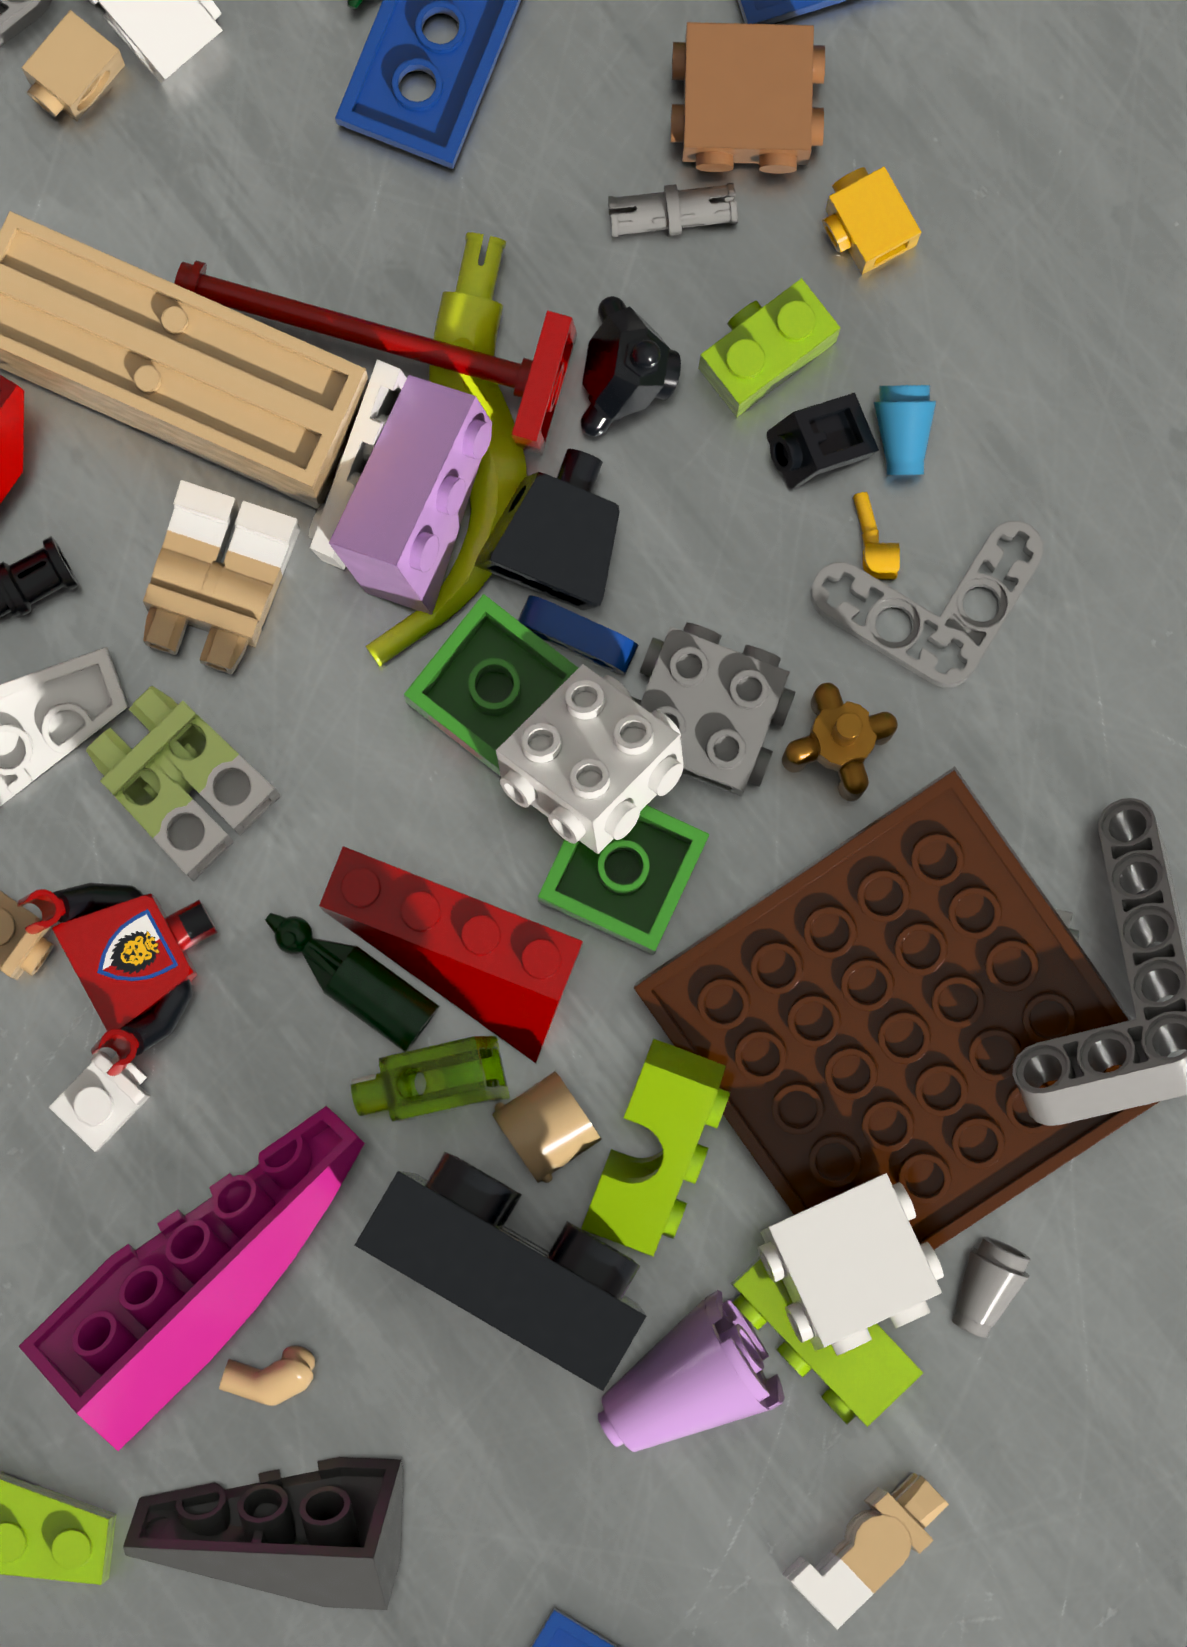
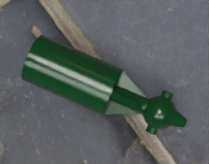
M270 913L265 919L275 933L274 937L277 946L283 952L303 954L324 994L402 1051L407 1052L439 1009V1005L358 946L313 938L312 928L309 923L298 916L286 918Z

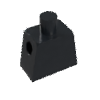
M567 449L557 478L541 472L525 477L479 553L474 566L583 611L601 606L620 512L619 505L592 493L603 462L586 452Z

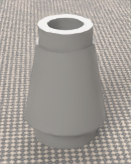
M983 1237L978 1249L971 1248L952 1322L974 1335L986 1338L991 1327H994L1029 1278V1274L1025 1270L1030 1258L1023 1252L990 1237Z

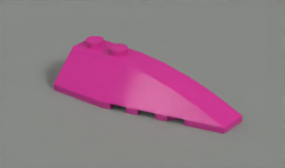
M325 1106L259 1152V1164L244 1175L233 1176L229 1173L209 1187L212 1197L185 1216L177 1209L157 1223L161 1233L141 1247L134 1250L127 1244L111 1255L19 1345V1348L76 1414L119 1451L213 1359L256 1310L295 1259L322 1218L365 1143L334 1112Z

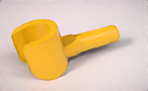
M868 492L857 493L853 495V500L863 533L861 535L863 539V571L876 579H896L900 568L899 543H879V530L877 529Z

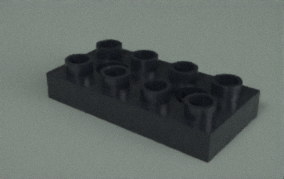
M444 1152L428 1180L416 1173L397 1171L354 1246L604 1391L647 1317L637 1302L624 1295L640 1265L630 1257L568 1221L565 1223L550 1251L505 1226V1223L522 1194L459 1157Z

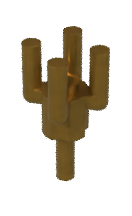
M823 683L816 688L811 698V709L818 716L811 727L810 735L794 740L787 745L782 756V764L790 772H799L805 768L806 764L818 761L825 768L838 771L841 780L838 786L840 796L847 801H855L862 796L869 784L863 762L869 756L875 744L883 745L891 739L897 730V719L889 712H880L869 716V712L861 705L849 701L843 703L840 691L836 685Z

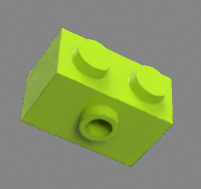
M801 278L764 307L755 300L735 314L727 323L732 331L700 354L698 369L737 418L835 344L841 328Z

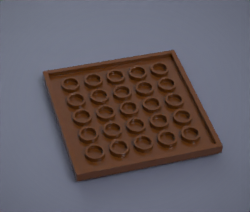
M955 766L643 977L633 987L675 1047L726 1066L719 1088L731 1093L723 1115L794 1215L887 1173L892 1185L900 1182L912 1201L916 1218L909 1222L919 1244L928 1242L933 1250L1158 1103L1155 1102L1055 1126L1037 1123L1030 1117L1012 1075L1013 1063L1019 1053L1026 1047L1038 1042L1132 1019ZM1122 1065L1111 1066L1102 1073L1115 1071ZM1058 1080L1043 1083L1039 1088L1049 1087Z

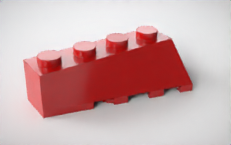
M343 846L319 907L536 1063L582 949L583 941Z

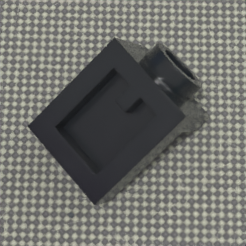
M855 393L794 411L767 431L771 458L777 469L782 472L790 489L803 485L818 474L867 459L879 451Z

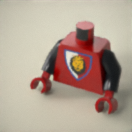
M87 883L55 892L46 889L36 890L18 901L17 907L31 903L36 905L42 912L41 921L25 927L26 932L29 934H37L56 924L57 921L60 922L52 930L107 1030L91 1048V1053L94 1055L100 1048L109 1047L116 1051L119 1056V1061L106 1072L108 1075H119L136 1055L142 1054L172 1034L193 997L190 981L198 975L185 950L217 933L200 899L166 916L153 894L143 895L133 885Z

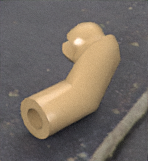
M290 1346L284 1349L280 1360L262 1370L229 1359L219 1389L264 1405L275 1406L307 1389L314 1378L312 1370L315 1366V1358L308 1349L302 1346Z

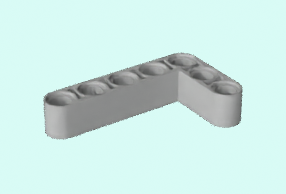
M1135 798L1120 799L1104 809L1098 821V831L1136 1019L1038 1042L1026 1047L1017 1055L1013 1063L1012 1075L1030 1117L1043 1125L1067 1124L1187 1095V944L1167 850L1157 820L1151 807L1144 801ZM1139 837V838H1137V839H1135V840H1133V841H1128V840H1130V839H1132V838ZM1150 889L1149 891H1147V892H1145V893L1137 894L1138 892H1140V891H1142V890ZM1162 942L1157 946L1146 948L1152 943ZM1174 995L1169 1000L1157 1002L1162 997ZM1177 1050H1186L1183 1054L1176 1057H1167L1170 1053ZM1122 1065L1115 1071L1102 1073L1111 1066ZM1058 1080L1049 1087L1039 1088L1043 1083Z

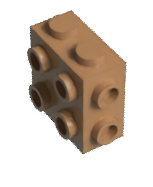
M687 22L685 42H673L672 80H684V104H672L671 142L683 143L682 162H696V169L706 172H726L733 170L734 163L759 164L760 171L774 174L792 173L797 170V165H808L811 147L823 146L824 108L812 107L813 84H824L825 45H814V25Z

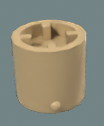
M556 1071L507 1104L497 1103L494 1107L495 1112L492 1113V1116L537 1183L541 1180L545 1183L550 1182L553 1172L602 1140Z

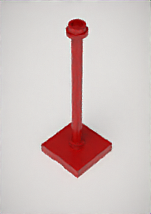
M196 260L194 264L181 263L174 284L228 308L514 388L513 395L521 397L522 400L511 435L516 445L523 448V450L543 455L577 337L572 317L547 310L533 360L523 358L520 364L206 275L207 264Z

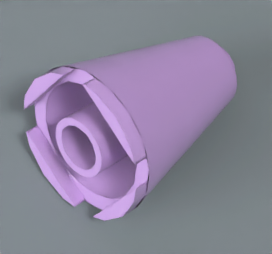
M717 1290L705 1297L602 1396L604 1410L598 1413V1420L604 1433L614 1446L619 1447L625 1444L629 1450L637 1452L770 1411L783 1403L785 1397L778 1374L766 1380L762 1371L764 1369L762 1360L769 1357L764 1345L749 1321L731 1303L732 1300L729 1299L722 1303L721 1291Z

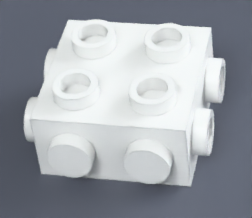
M584 664L496 749L501 775L500 785L504 792L518 805L527 808L531 804L546 815L550 825L563 839L573 844L580 841L597 854L613 839L620 840L624 838L635 826L640 811L656 795L664 796L670 792L679 781L684 768L681 733L675 723L664 713L658 710H653L650 713L632 700L628 690L614 677L605 675L602 678Z
M887 1173L780 1221L760 1232L765 1244L758 1247V1252L764 1268L774 1283L781 1279L783 1280L793 1302L785 1307L789 1322L799 1341L803 1343L810 1339L815 1351L832 1345L836 1356L854 1349L872 1340L867 1329L868 1327L889 1317L895 1329L931 1313L926 1300L942 1293L937 1280L944 1277L939 1259L928 1242L919 1244L909 1222L916 1218L912 1201L900 1182L892 1185Z

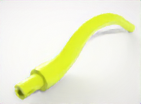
M468 232L465 236L466 244L455 292L445 291L442 293L433 339L494 356L503 305L492 299L506 241L490 236L484 264L480 266L478 265V259L484 234ZM429 365L430 382L477 397L493 423L492 437L488 450L481 459L470 494L471 515L467 534L460 553L440 588L433 614L430 615L417 610L366 645V649L379 667L452 617L480 590L492 574L474 566L518 486L527 477L523 448L516 445L511 435L515 423L502 392L496 383Z

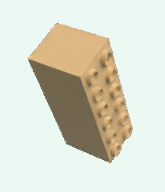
M9 211L0 230L1 369L316 509L325 502L335 478L337 465L346 448L369 383L366 368L12 211Z

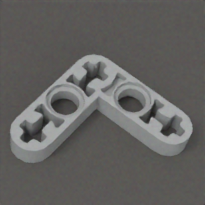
M1007 521L998 525L986 540L940 617L857 566L847 562H833L824 566L817 573L811 587V601L815 610L823 618L931 684L942 688L955 687L964 683L973 673L1040 564L1043 555V541L1038 531L1030 524L1022 521ZM1017 535L1027 541L1023 551L1026 555L1030 556L1028 563L1017 560L1009 569L1004 580L1016 583L1013 591H1009L999 579L979 573L978 570L982 564H985L993 573L1004 554V550L997 545L998 540L1002 539L1003 541L1010 542ZM842 576L849 578L853 582L850 587V593L863 602H866L869 591H873L881 596L870 608L864 626H860L852 620L859 614L861 609L847 601H842L837 608L827 603L830 592L822 586L826 580L837 583ZM975 587H984L990 589L996 595L999 609L993 619L986 622H978L972 620L965 613L963 598L969 590ZM887 608H899L906 612L912 622L910 635L900 642L884 640L876 629V618L881 611ZM924 623L936 630L928 637L927 641L942 649H945L950 642L956 643L961 648L958 658L961 662L965 663L962 670L951 667L946 674L940 673L935 669L938 658L923 647L920 650L918 660L906 653L918 641Z

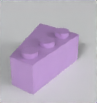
M408 375L329 541L336 554L367 594L430 615L433 614L482 457L488 450L492 437L493 423L476 396Z

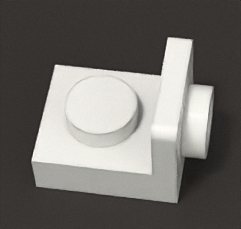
M98 1051L90 1059L92 1063L49 1106L94 1152H98L150 1097L140 1087L147 1076L132 1061L119 1075L110 1076L106 1072L119 1061V1056L116 1054L111 1059L102 1051Z

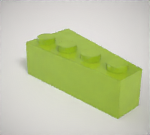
M0 1471V1574L102 1585L110 1576L116 1514L45 1487L30 1484Z

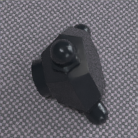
M615 296L607 297L599 304L598 314L602 324L590 339L587 349L582 385L590 394L588 399L591 404L581 418V427L587 435L592 437L604 434L613 421H620L626 415L646 409L654 398L668 399L677 386L681 371L679 353L671 350L660 335L630 306L626 308L625 303Z

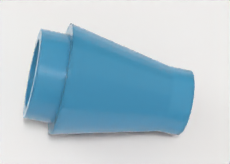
M930 385L879 386V402H873L886 459V475L924 474V460L936 401H930Z

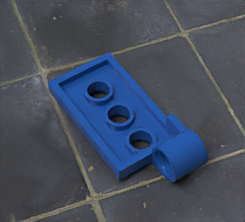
M383 0L336 114V124L453 169L521 0ZM439 13L452 16L459 25V31L455 38L444 44L429 41L422 31L426 20L432 15ZM412 71H424L431 75L436 83L433 94L426 100L419 102L405 98L399 90V85L406 74Z

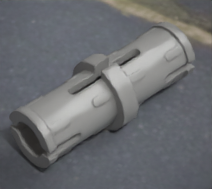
M734 183L678 190L677 185L673 184L664 185V192L622 197L608 196L612 237L668 230L669 236L681 235L682 228L723 223L737 224L738 215L737 203L734 200Z

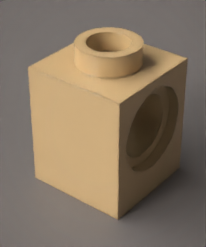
M70 10L21 68L28 82L32 85L27 94L40 107L54 117L63 110L77 122L121 71L125 63L120 50Z

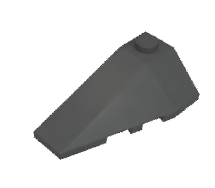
M337 1457L318 1461L319 1470L281 1478L280 1470L278 1469L259 1473L260 1483L225 1490L217 1483H210L141 1497L138 1500L123 1549L125 1555L322 1607L387 1610L401 1561L402 1461L398 1459Z

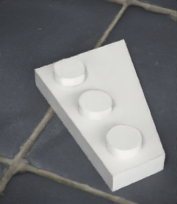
M378 359L346 448L337 465L335 478L327 501L316 511L309 529V538L313 539L310 549L321 561L345 570L346 566L331 547L329 541L407 379L400 368Z
M107 647L0 684V806L128 708Z

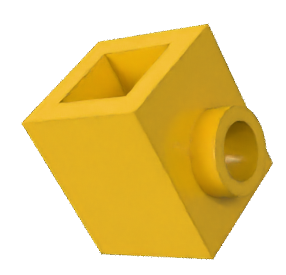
M885 166L871 174H868L865 167L859 168L845 175L832 185L835 193L828 198L825 209L828 217L822 219V223L835 249L839 253L848 250L862 275L917 245L921 230Z

